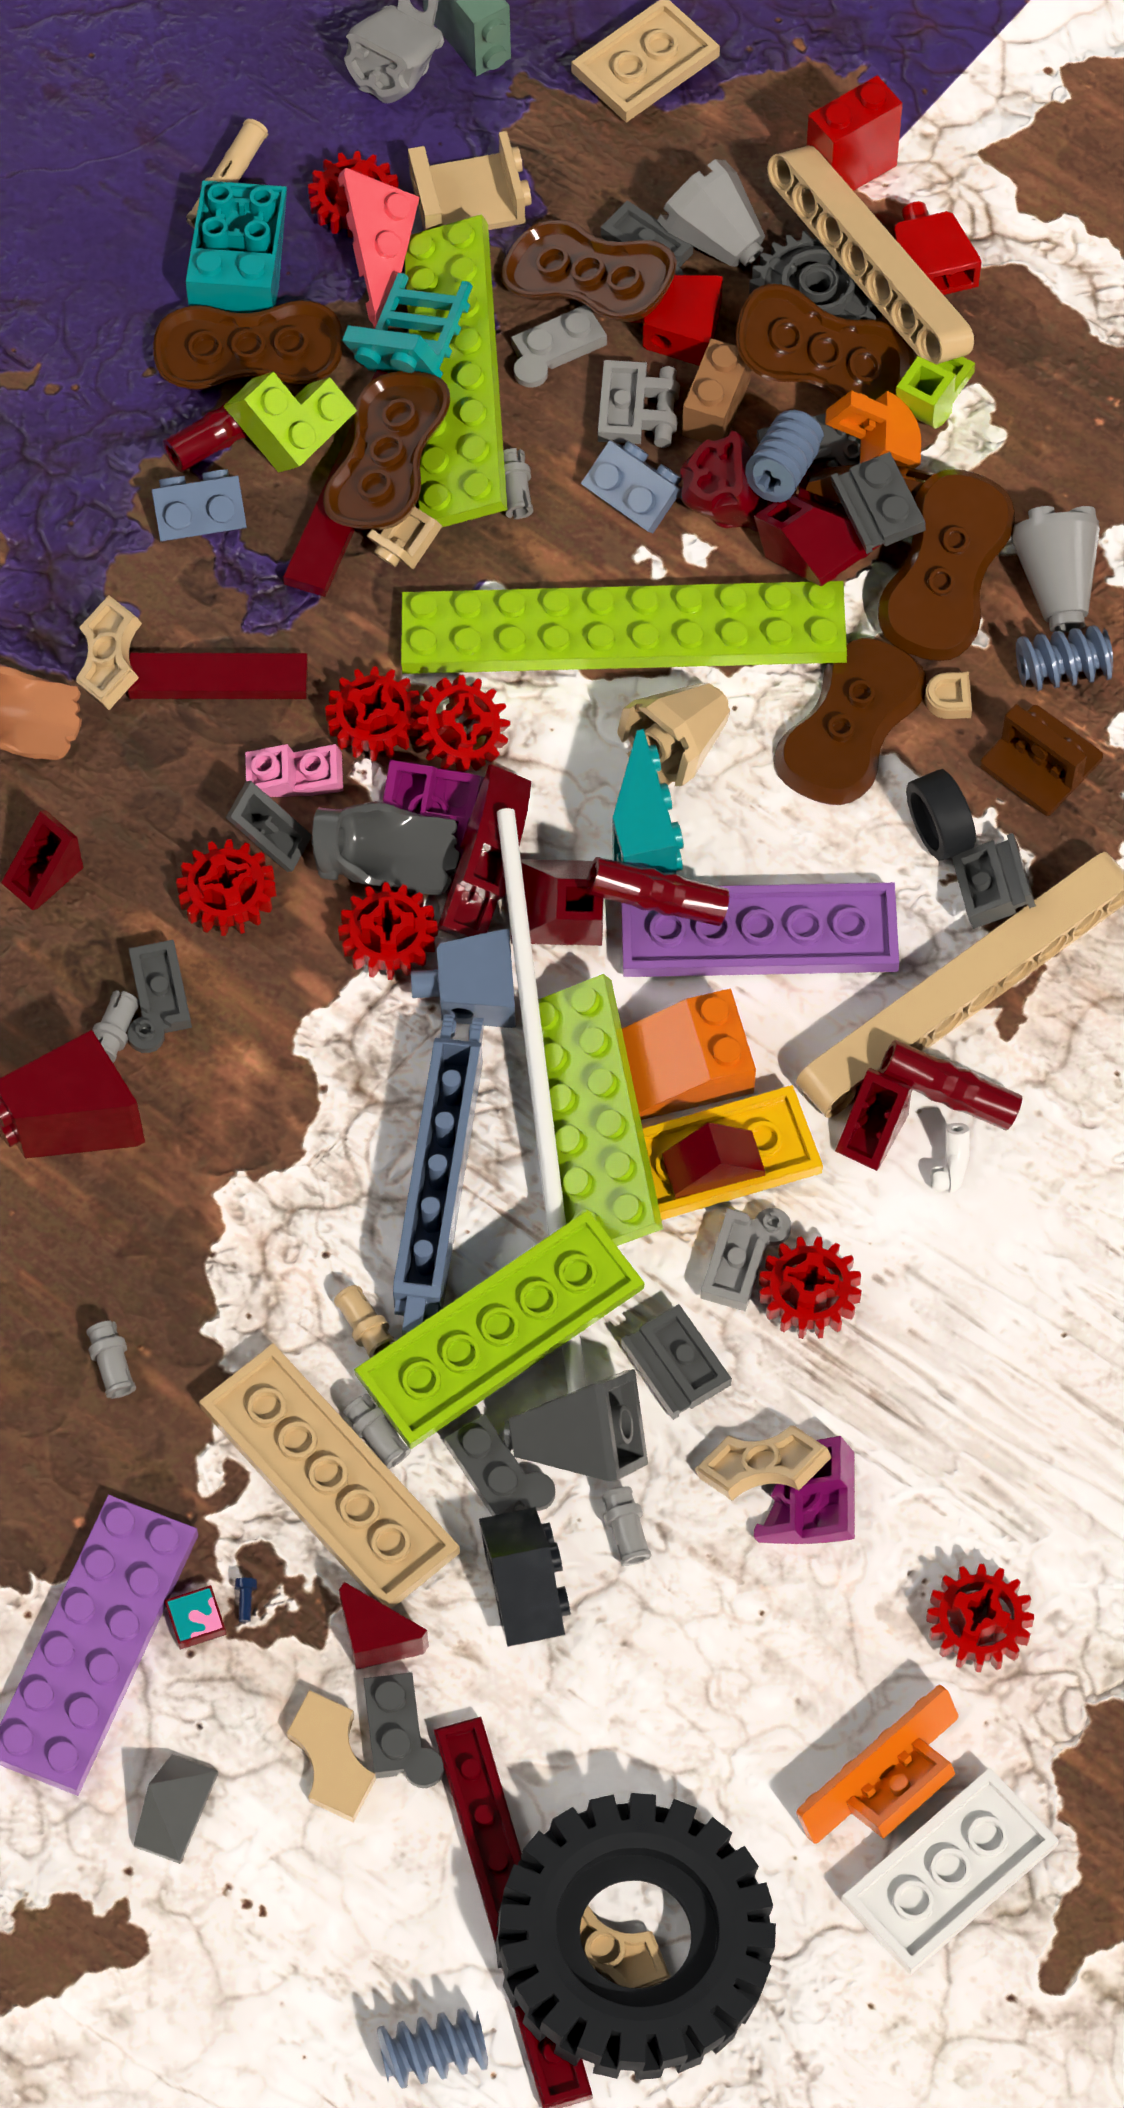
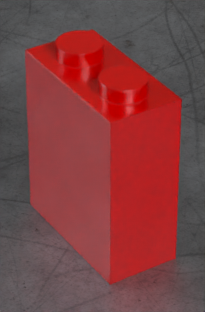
M876 75L808 114L806 146L815 147L854 191L897 166L903 103L881 78Z

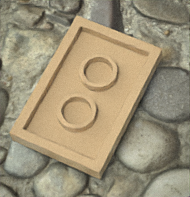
M659 0L571 62V72L627 123L720 56V45L670 0Z

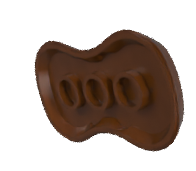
M549 220L530 227L515 241L503 261L500 277L503 285L510 292L526 299L540 301L552 299L577 300L604 317L621 322H631L648 316L661 303L674 278L677 260L674 253L667 246L657 241H607L593 236L584 228L571 221Z
M783 284L762 285L755 289L746 299L737 323L736 343L738 352L744 363L752 371L772 381L811 383L828 390L838 399H841L851 390L865 394L873 400H876L886 391L896 395L897 385L915 361L913 349L893 326L877 320H850L834 316L822 310L797 289Z
M290 301L253 313H234L210 306L193 305L177 309L167 314L160 321L154 335L153 355L157 370L165 380L189 390L209 389L231 380L258 377L270 372H274L284 383L308 385L309 383L324 379L337 368L343 353V331L338 317L331 309L312 301Z
M397 371L377 377L362 390L354 405L357 411L353 414L354 439L350 452L341 466L332 475L324 491L323 505L326 514L331 520L357 529L383 530L399 525L410 515L421 491L420 459L422 451L440 428L450 405V392L443 379L420 371H414L413 373Z
M958 469L942 470L933 474L918 490L915 502L925 520L926 530L913 535L911 549L904 565L886 585L878 604V620L884 636L897 648L927 660H951L965 652L975 640L980 627V589L988 566L1009 541L1015 524L1013 502L1009 494L999 484L985 476Z
M861 638L847 642V663H826L821 694L816 705L803 720L789 729L778 742L774 755L775 770L784 784L798 794L829 805H843L862 797L871 788L876 779L880 750L886 736L895 725L911 714L923 700L927 686L923 667L905 651L880 640Z

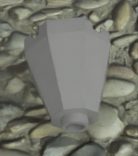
M715 159L707 165L712 172L707 176H704L700 171L692 175L666 202L663 209L669 215L660 214L657 221L668 233L729 266L737 267L742 263L746 267L754 262L763 252L761 243L765 238V234L737 172L726 160Z

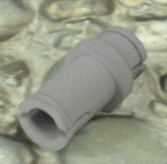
M516 448L503 450L507 510L505 513L508 518L523 519L533 513L528 481L531 479L530 466L525 463V452L521 449L517 451Z
M119 991L112 993L101 1022L96 1023L93 1027L94 1034L113 1063L116 1060L117 1052L123 1050L128 1041L126 1032L135 1011L140 1005L139 1000L135 996L125 991L122 992L120 1000Z
M103 1321L92 1325L86 1331L92 1344L88 1350L91 1360L98 1363L107 1398L115 1399L131 1394L136 1390V1385L132 1380L124 1354L127 1350L125 1339L118 1335L116 1322Z
M369 1394L358 1397L345 1408L344 1414L354 1424L352 1427L354 1432L360 1438L364 1437L388 1469L401 1463L410 1454V1448L405 1445L386 1420L387 1417L381 1409L376 1407Z
M629 1486L609 1490L602 1496V1501L605 1503L607 1510L603 1517L606 1526L612 1527L622 1566L640 1564L649 1560L652 1556L639 1519L643 1516L641 1505L634 1502L633 1491Z

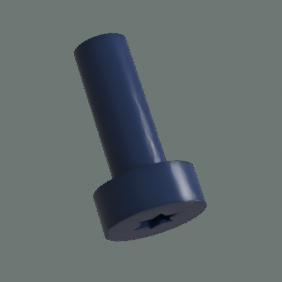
M236 1578L235 1589L240 1591L238 1621L248 1623L251 1622L252 1591L257 1590V1579Z

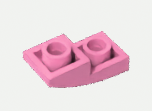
M288 744L245 752L246 781H252L269 797L314 796L343 791L342 752L336 744L293 752Z

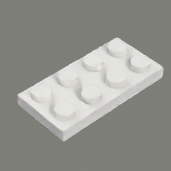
M988 1768L843 1894L842 1902L904 1970L911 1975L1058 1846L1059 1840L991 1768Z

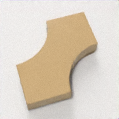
M110 595L79 627L86 636L88 654L84 667L76 677V682L80 687L108 710L113 707L139 678L131 668L129 648L134 634L142 624L134 614Z
M793 1425L777 1436L761 1441H742L732 1436H727L695 1470L699 1479L733 1501L743 1492L765 1484H783L799 1491L832 1457L827 1447Z
M309 1690L287 1731V1737L306 1753L313 1766L314 1779L308 1796L309 1802L354 1823L376 1781V1775L366 1769L356 1759L350 1747L349 1733L354 1720V1711Z
M589 1905L586 1907L580 1925V1939L586 1958L599 1974L617 1985L629 1988L652 1987L670 1978L652 1931L630 1934L613 1930L596 1918Z

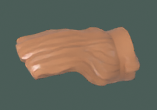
M0 664V749L33 759L59 760L63 758L71 747L70 742L76 739L82 724V719L78 716L80 705L77 701L81 695L78 686L52 682Z

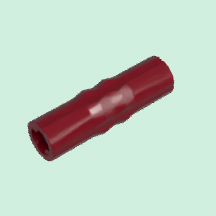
M227 402L220 408L206 413L201 419L163 440L165 452L179 472H184L216 452L229 448L236 441L248 437L224 408Z
M595 857L586 884L587 895L632 905L641 910H652L664 916H677L714 926H720L723 923L730 897L727 888L686 879L674 873H662L653 868L638 867L601 857Z
M896 1039L888 1047L879 1072L911 1086L912 1090L923 1094L931 1101L943 1103L951 1110L966 1113L1005 1131L1009 1130L1016 1120L1023 1100L1021 1094L984 1079L970 1069L958 1067L950 1060L934 1057Z

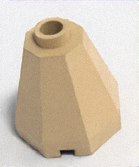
M710 683L694 684L636 699L622 709L617 733L622 743L628 739L631 746H633L637 730L644 729L648 746L655 744L658 749L661 771H658L657 774L660 784L667 783V785H670L672 782H675L674 787L683 786L695 777L725 727L730 714L728 699L723 691Z

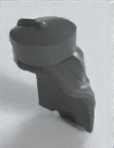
M378 801L353 805L343 810L318 808L314 815L311 843L313 845V856L318 875L323 879L338 880L339 875H344L351 881L382 887L384 882H388L391 890L395 892L404 884L407 885L408 894L415 895L420 892L422 894L440 895L449 888L452 882L451 875L456 873L460 861V852L456 850L458 838L454 836L458 829L455 819L424 816Z

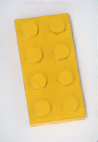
M793 1085L643 1128L661 1220L818 1175L823 1170L822 1161ZM707 1122L751 1130L753 1132L765 1169V1176L674 1198L662 1160V1153Z

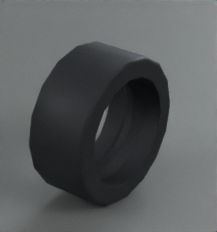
M940 769L908 782L906 796L910 814L920 838L931 855L937 860H946L974 848L976 830L972 814L961 789L953 777L944 769Z

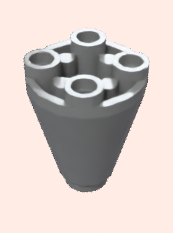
M1051 506L1033 508L1028 511L1029 519L1014 524L1011 539L1042 616L1049 623L1050 631L1067 633L1073 628L1082 629L1085 627L1084 618L1089 613L1100 532L1096 510L1092 506L1077 507L1069 512H1055V508Z

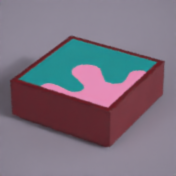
M211 1585L164 1600L180 1650L227 1635Z

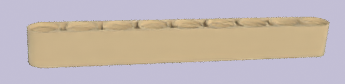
M1107 852L1096 855L1035 899L1036 907L1030 909L1028 905L812 1061L799 1074L796 1085L826 1118L839 1114L855 1102L867 1070L869 1068L876 1071L880 1070L883 1057L895 1039L924 1052L1124 905V869Z

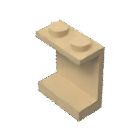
M507 131L499 132V153L429 166L425 146L408 149L409 175L414 195L420 197L418 210L424 231L481 214L488 223V230L525 223V206L532 204L528 181H520L518 172L523 171L520 150L518 146L511 147Z

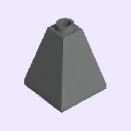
M635 1369L622 1371L509 1418V1421H506L504 1425L505 1445L509 1450H513L514 1457L605 1481L619 1480L648 1465Z

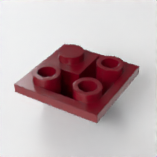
M792 495L790 499L784 502H773L754 515L765 557L819 586L834 580L841 572L870 554H866L848 516L830 506Z
M521 859L531 944L602 946L604 898L587 895L586 892L588 873L593 861Z

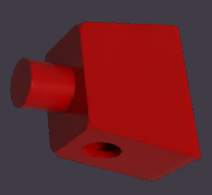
M921 201L906 205L902 209L904 221L894 225L893 237L940 292L946 295L979 287L982 261L954 214L945 211L929 215L926 204Z
M674 275L666 295L654 311L640 320L631 321L632 323L643 324V347L646 350L700 366L710 339L715 338L722 304L723 276Z

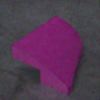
M390 760L383 803L424 816L455 819L458 826L457 832L454 835L458 838L456 850L460 852L461 859L464 849L460 848L484 777L476 774L438 769L433 766Z
M841 1436L816 1440L828 1448L832 1458L799 1491L787 1485H775L770 1495L775 1501L764 1525L756 1524L754 1528V1538L758 1543L816 1544L855 1539V1452Z

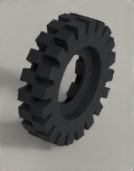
M631 1793L629 1802L625 1804H616L614 1794L591 1799L586 1811L578 1814L575 1808L571 1807L553 1818L550 1830L545 1834L538 1831L524 1847L518 1865H513L505 1885L496 1925L498 1927L495 1943L498 1968H503L505 1974L503 1988L512 2008L520 2005L524 2011L523 2024L540 2042L547 2036L556 2044L554 2054L574 2066L578 2064L580 2059H584L594 2063L593 2074L618 2079L620 2070L634 2071L635 2080L661 2078L664 2069L674 2066L679 2074L700 2065L704 2055L711 2050L717 2054L735 2038L741 2024L747 2023L759 2001L772 1967L770 1961L775 1950L776 1923H770L773 1902L767 1882L758 1884L755 1875L759 1866L745 1845L738 1850L731 1846L729 1841L732 1832L714 1817L706 1825L694 1819L697 1807L673 1799L670 1809L656 1806L655 1794ZM625 1881L647 1882L667 1891L682 1906L690 1925V1949L681 1968L666 1981L647 1988L623 1987L601 1976L586 1958L580 1939L582 1916L590 1901L599 1892L611 1885Z

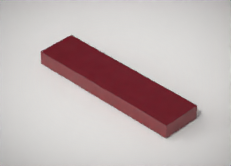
M130 653L131 668L139 678L128 689L129 699H307V653Z

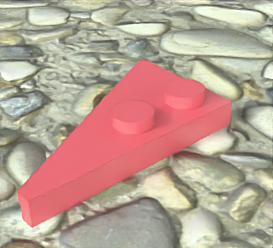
M345 168L339 174L338 181L340 187H345L350 210L346 214L348 227L354 236L352 245L359 277L365 278L369 301L365 303L368 318L375 329L398 273H402L420 197Z

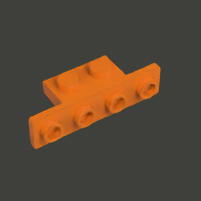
M937 1685L926 1696L920 1698L906 1714L890 1728L885 1729L856 1758L847 1762L839 1773L817 1792L811 1794L797 1809L796 1815L810 1841L814 1844L819 1843L850 1814H853L884 1839L956 1775L951 1762L929 1746L930 1743L958 1719L957 1710L949 1691L945 1687Z

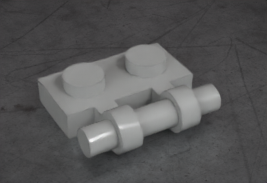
M604 360L598 442H609L611 440L615 443H626L628 440L633 444H641L642 430H652L655 433L654 444L660 448L669 447L672 434L677 430L678 418L674 414V402L679 399L680 384L676 381L677 370L673 367L665 366L660 369L659 378L646 377L647 362ZM645 397L657 400V410L644 409Z

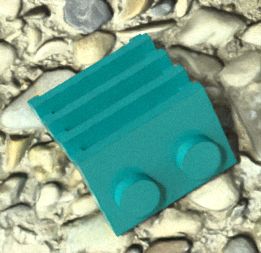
M398 273L375 329L348 325L342 341L354 353L355 360L364 365L369 371L376 372V369L388 373L397 371L413 373L414 371H420L441 378L443 372L440 370V366L444 357L449 358L452 353L449 344L453 335H459L461 327L458 325L462 312L468 313L471 305L467 300L473 286L470 282L462 281L456 296L407 290L405 286L409 278L404 273ZM398 304L448 310L450 312L447 318L395 312ZM391 326L441 334L438 341L423 339L417 334L387 330Z

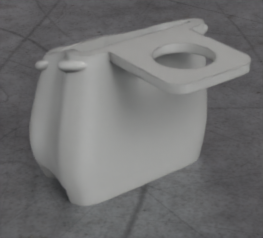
M399 0L398 7L393 5L384 6L380 11L365 18L351 28L346 36L348 39V49L344 61L356 86L362 92L376 96L383 103H393L414 89L421 76L428 71L435 49L441 48L444 43L443 33L434 27L439 0H428L426 11L415 9L410 0Z

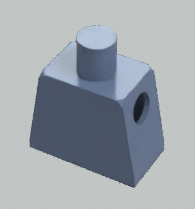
M501 929L440 943L437 945L438 969L411 971L412 999L440 997L442 1021L444 1014H451L456 1016L455 1021L458 1024H471L473 1017L484 1018V1026L516 1027L509 929Z

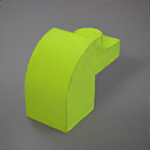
M917 356L897 385L896 396L909 407L917 420L935 429L939 428L952 414L954 401L974 374L975 362L965 357H959L936 365Z

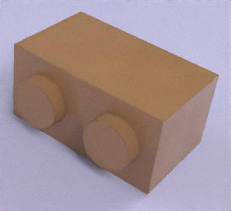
M710 339L683 406L682 436L705 442L708 439L715 441L729 435L751 379V369L742 360L736 345Z

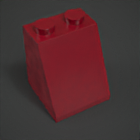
M93 1030L0 1078V1134L8 1147L16 1144L25 1159L138 1147L145 1143L137 1101Z

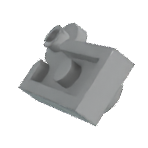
M583 305L511 337V347L519 358L514 364V377L520 385L530 388L540 386L548 377V368L554 369L607 345V334L587 305Z
M728 1208L701 1288L700 1299L746 1312L767 1245L776 1246L782 1244L788 1239L791 1234L790 1217L778 1208H768L758 1213L754 1220L750 1219L747 1213Z

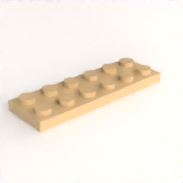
M274 1343L199 1401L200 1409L366 1593L378 1602L393 1609L460 1554V1546Z

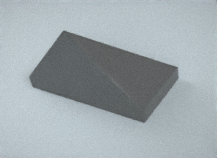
M252 781L245 782L226 816L227 820L286 872L294 870L312 837V834Z
M172 1754L148 1784L134 1848L181 1864L217 1779L218 1771Z

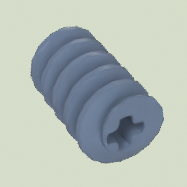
M798 410L784 411L775 418L746 464L745 475L747 482L752 490L761 498L771 502H784L791 498L818 454L820 443L824 437L822 428L815 418L806 412Z
M1089 626L1085 636L1080 629L1073 628L1069 632L1068 639L1063 632L1055 631L1052 633L1050 642L1046 635L1041 633L1035 636L1033 646L1026 636L1017 639L1016 659L1023 688L1026 686V681L1031 680L1035 689L1042 691L1044 677H1049L1054 689L1059 688L1061 675L1066 674L1071 685L1075 686L1077 685L1078 674L1082 671L1088 682L1094 683L1096 669L1102 670L1106 680L1112 679L1113 652L1110 638L1105 628L1101 633L1097 626Z
M464 2007L459 2008L455 2025L451 2024L444 2012L438 2013L436 2029L433 2030L424 2016L419 2017L415 2034H412L405 2022L401 2021L397 2024L396 2037L393 2039L384 2026L377 2028L387 2083L389 2082V2077L393 2076L401 2089L407 2088L409 2072L412 2071L421 2084H427L430 2067H434L442 2080L448 2078L449 2064L454 2062L461 2075L468 2074L470 2058L475 2059L482 2071L488 2069V2056L478 2011L476 2012V2019L472 2020Z

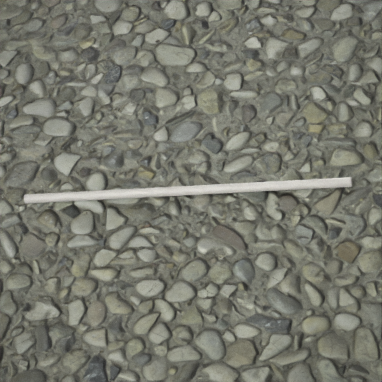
M504 808L497 811V821L548 1235L550 1236L566 1225L515 810ZM579 1333L562 1345L568 1393L586 1387Z

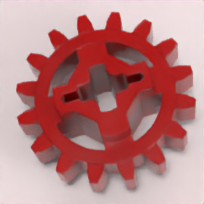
M355 151L353 159H346L343 153H338V162L335 164L325 159L323 161L324 172L314 170L312 173L313 183L308 184L311 214H317L318 224L323 226L330 222L331 233L337 234L341 228L347 229V234L350 238H353V233L348 227L346 217L350 210L345 187L339 186V174L345 168L398 188L397 174H390L389 163L386 162L377 166V155L374 154L367 160H362L360 151Z
M377 666L372 667L369 676H364L359 669L354 670L355 680L352 682L341 677L339 679L340 691L330 690V705L325 706L326 721H329L330 737L337 736L338 747L342 750L352 745L353 757L358 758L363 751H368L371 761H376L379 751H385L389 758L394 757V746L396 745L407 750L410 747L409 736L418 737L420 734V730L413 729L411 724L417 718L422 717L414 711L415 705L420 702V694L418 690L411 691L410 679L406 677L397 682L396 673L393 669H390L385 676H380ZM393 698L396 699L400 704L392 702ZM345 716H348L349 723L356 725L355 729L349 725Z
M464 675L456 677L452 684L447 677L442 678L436 684V688L430 686L422 694L425 701L421 700L414 707V711L422 717L417 718L411 726L413 729L422 730L423 733L415 743L417 746L428 745L430 750L425 757L428 761L436 756L442 759L440 769L446 770L454 763L456 764L457 772L465 773L470 765L476 772L480 771L486 766V761L491 763L500 755L497 748H502L508 742V738L500 732L505 731L511 725L510 721L500 719L499 716L507 706L505 703L494 704L492 699L497 691L492 688L486 693L480 690L482 680L479 678L470 686L466 685ZM449 699L446 710L436 713L440 702ZM486 736L482 747L473 751V746L477 743L476 739Z
M227 839L222 849H218L213 841L208 842L209 852L206 854L196 849L192 851L194 864L183 862L181 865L183 877L176 880L177 890L180 893L178 895L181 910L187 909L188 921L192 924L202 919L203 932L206 933L214 925L219 926L221 936H226L231 926H235L240 934L245 933L244 923L247 921L257 926L260 925L259 911L270 913L272 910L271 897L276 896L272 865L265 866V854L261 851L251 856L250 844L247 842L239 850L234 849L232 839Z
M384 882L382 892L375 893L370 886L365 887V899L362 900L354 895L350 898L352 910L341 911V923L343 925L338 926L339 941H343L344 957L353 956L354 969L358 970L366 964L368 965L369 977L374 978L379 970L386 971L387 979L393 980L395 970L401 969L406 976H410L411 964L413 962L422 967L426 965L425 952H435L436 949L434 937L438 936L437 921H433L434 908L432 905L424 906L422 893L419 892L410 898L407 885L402 884L397 892H391L389 883ZM387 922H390L392 930L389 941L386 940V933L384 932Z
M802 1236L797 1237L795 1249L791 1250L786 1244H780L779 1259L768 1255L765 1263V1268L768 1271H762L759 1275V1285L764 1287L759 1292V1301L761 1304H769L766 1317L768 1320L780 1316V1331L782 1332L787 1331L792 1325L798 1327V1338L801 1339L806 1335L807 1329H814L818 1339L823 1338L824 1327L828 1325L834 1331L839 1332L842 1327L841 1316L852 1320L855 1315V1306L853 1304L860 1303L862 1290L857 1288L861 1283V1272L851 1271L854 1263L853 1256L849 1255L839 1258L840 1244L835 1243L827 1250L822 1248V1237L818 1236L813 1246H806ZM827 1268H829L831 1271H833L834 1274H831V1273L828 1271ZM807 1284L815 1285L814 1290H805ZM785 1300L790 1301L794 1308L787 1304Z
M979 1564L975 1575H970L968 1570L961 1566L958 1570L957 1581L945 1575L941 1582L943 1592L933 1590L931 1593L930 1603L934 1607L927 1609L926 1622L936 1625L930 1628V1641L943 1640L939 1654L942 1657L952 1652L957 1654L956 1667L961 1668L967 1660L974 1661L976 1672L981 1673L984 1661H990L992 1666L999 1670L1002 1667L1004 1654L1015 1661L1020 1652L1017 1644L1027 1646L1031 1633L1026 1628L1033 1626L1034 1614L1024 1611L1030 1607L1031 1597L1030 1595L1017 1596L1021 1582L1015 1579L1008 1584L1003 1581L1004 1569L999 1568L993 1576L986 1574L985 1564ZM979 1590V1591H976V1592H973V1593H970V1594H966V1592H968V1591ZM1000 1598L1007 1604L1011 1613L1002 1609L999 1602ZM985 1605H988L987 1618L985 1617L981 1623H978L975 1631H972L973 1618H976L979 1612L982 1613ZM948 1617H950V1623L958 1626L961 1633L960 1638L953 1632ZM992 1641L995 1642V1644H992V1645L980 1646V1645H983V1644H986V1643H989V1642H992Z

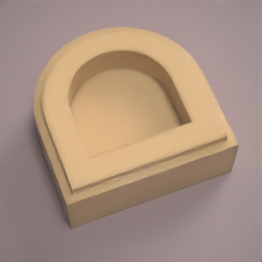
M969 672L940 673L931 678L926 687L925 704L932 714L943 719L971 718L972 703Z

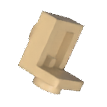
M414 507L410 515L399 525L383 529L381 534L371 529L367 537L377 546L374 554L393 567H396L400 561L414 569L442 528V525L437 520Z

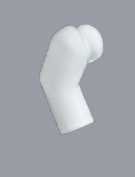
M951 1123L946 1127V1167L935 1166L930 1172L931 1186L937 1192L948 1190L951 1193L956 1191L962 1184L969 1160L968 1125L964 1123Z

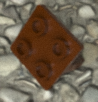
M1015 704L1004 717L1001 739L981 759L980 768L1042 814L1050 816L1102 762L1103 752L1040 706L1033 705L1026 711Z

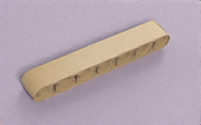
M808 145L775 154L769 159L767 166L768 177L776 191L918 356L937 365L970 354L974 346V335L969 324L815 147Z

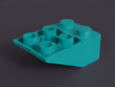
M202 181L186 276L188 306H210L234 313H253L276 306L280 281L287 197L286 186Z
M644 729L637 730L612 817V860L638 867L653 868L662 873L676 874V871L683 870L679 850L684 847L682 832L678 821L671 823L668 810H672V800L667 783L660 784L657 772L661 771V762L657 746L655 744L648 746Z

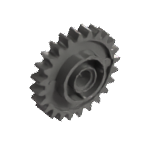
M806 230L803 231L802 240L796 241L792 236L786 235V246L784 247L773 242L771 255L761 253L760 265L753 266L752 279L749 282V295L762 285L783 284L797 289L822 310L834 316L850 320H876V318H882L883 314L818 238H811Z

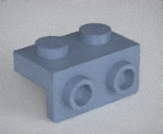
M609 440L581 484L646 531L654 533L676 498L682 499L683 488L679 486L682 478L662 464H660L658 469L645 462L649 454L627 440L625 445L622 446Z
M228 469L202 473L203 481L186 484L185 476L159 480L160 488L152 489L160 542L246 529L247 525L239 477H229Z

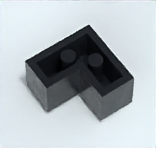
M536 1507L480 1518L479 1525L486 1563L492 1578L500 1625L507 1647L565 1635L562 1617L571 1615L565 1586L557 1587L554 1573L563 1571L559 1547L557 1542H554L550 1522L541 1523Z

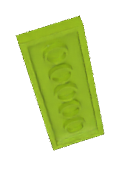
M601 974L540 998L538 1002L566 1224L586 1210H589L615 1245L619 1246L662 1230L663 1225L613 984L609 977Z
M586 1210L355 1368V1376L411 1450L644 1289L645 1282L591 1212Z

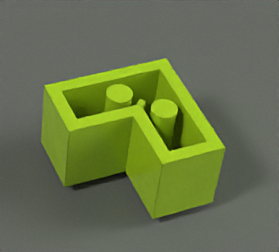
M274 372L252 378L224 405V408L278 473L300 467L357 411L330 377L309 383L294 397Z

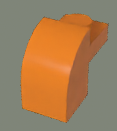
M851 390L826 409V425L861 439L860 463L890 452L897 466L915 469L921 465V432L918 422L909 407L893 393L886 391L876 400H873L865 394Z

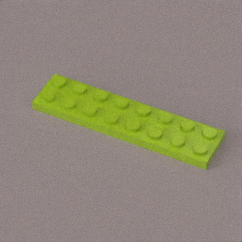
M481 214L410 235L405 256V274L409 278L406 284L407 290L456 296L462 281L470 282L473 286L467 300L471 305L468 313L462 312L458 325L461 327L459 335H453L449 344L452 353L449 358L444 357L440 366V370L443 372L441 379L447 384L450 392L449 409L440 428L424 447L420 459L421 491L419 495V510L437 520L442 527L507 510L488 223ZM407 305L408 313L447 318L450 312L448 310ZM409 329V334H417L423 339L438 341L441 334Z

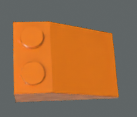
M731 988L684 999L622 1028L641 1120L754 1094L756 1068Z

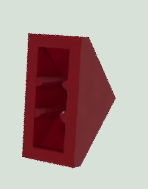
M41 810L1 883L31 910L38 909L84 868L77 836L47 810Z
M869 1068L835 1152L878 1171L909 1116L912 1087Z
M707 1122L662 1153V1160L675 1199L765 1176V1169L751 1130Z
M343 1582L339 1588L340 1602L356 1670L423 1655L429 1647L427 1629L348 1583Z

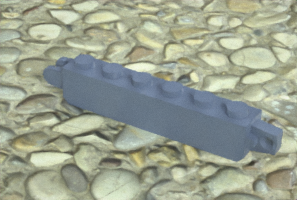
M444 1014L440 1038L436 1037L434 1040L393 1284L394 1314L404 1316L402 1335H405L426 1319L442 1310L444 1306L483 1065L482 1038L484 1018L473 1017L469 1027V1041L453 1040L457 1028L456 1016Z

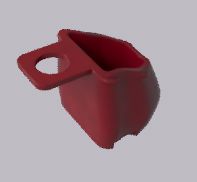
M731 431L729 436L719 440H706L681 467L680 474L683 480L681 497L683 503L695 512L715 521L719 527H747L758 532L754 515L773 502L761 498L749 486L745 475L746 464L754 452L746 440L735 431ZM805 473L799 483L800 491L798 497L810 500V492L806 491L809 476Z

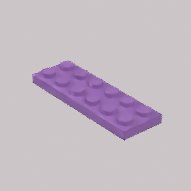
M895 882L719 886L727 888L730 896L727 913L720 926L677 916H664L652 910H641L632 905L621 903L623 977L899 971Z
M108 1495L0 1723V1766L79 1796L166 1607L164 1600L170 1598L198 1538L197 1528Z

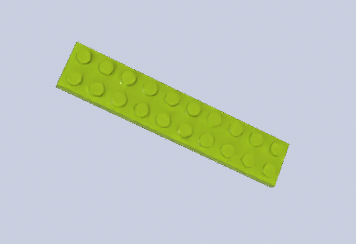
M830 581L823 586L813 582L402 592V674L847 663L843 581Z

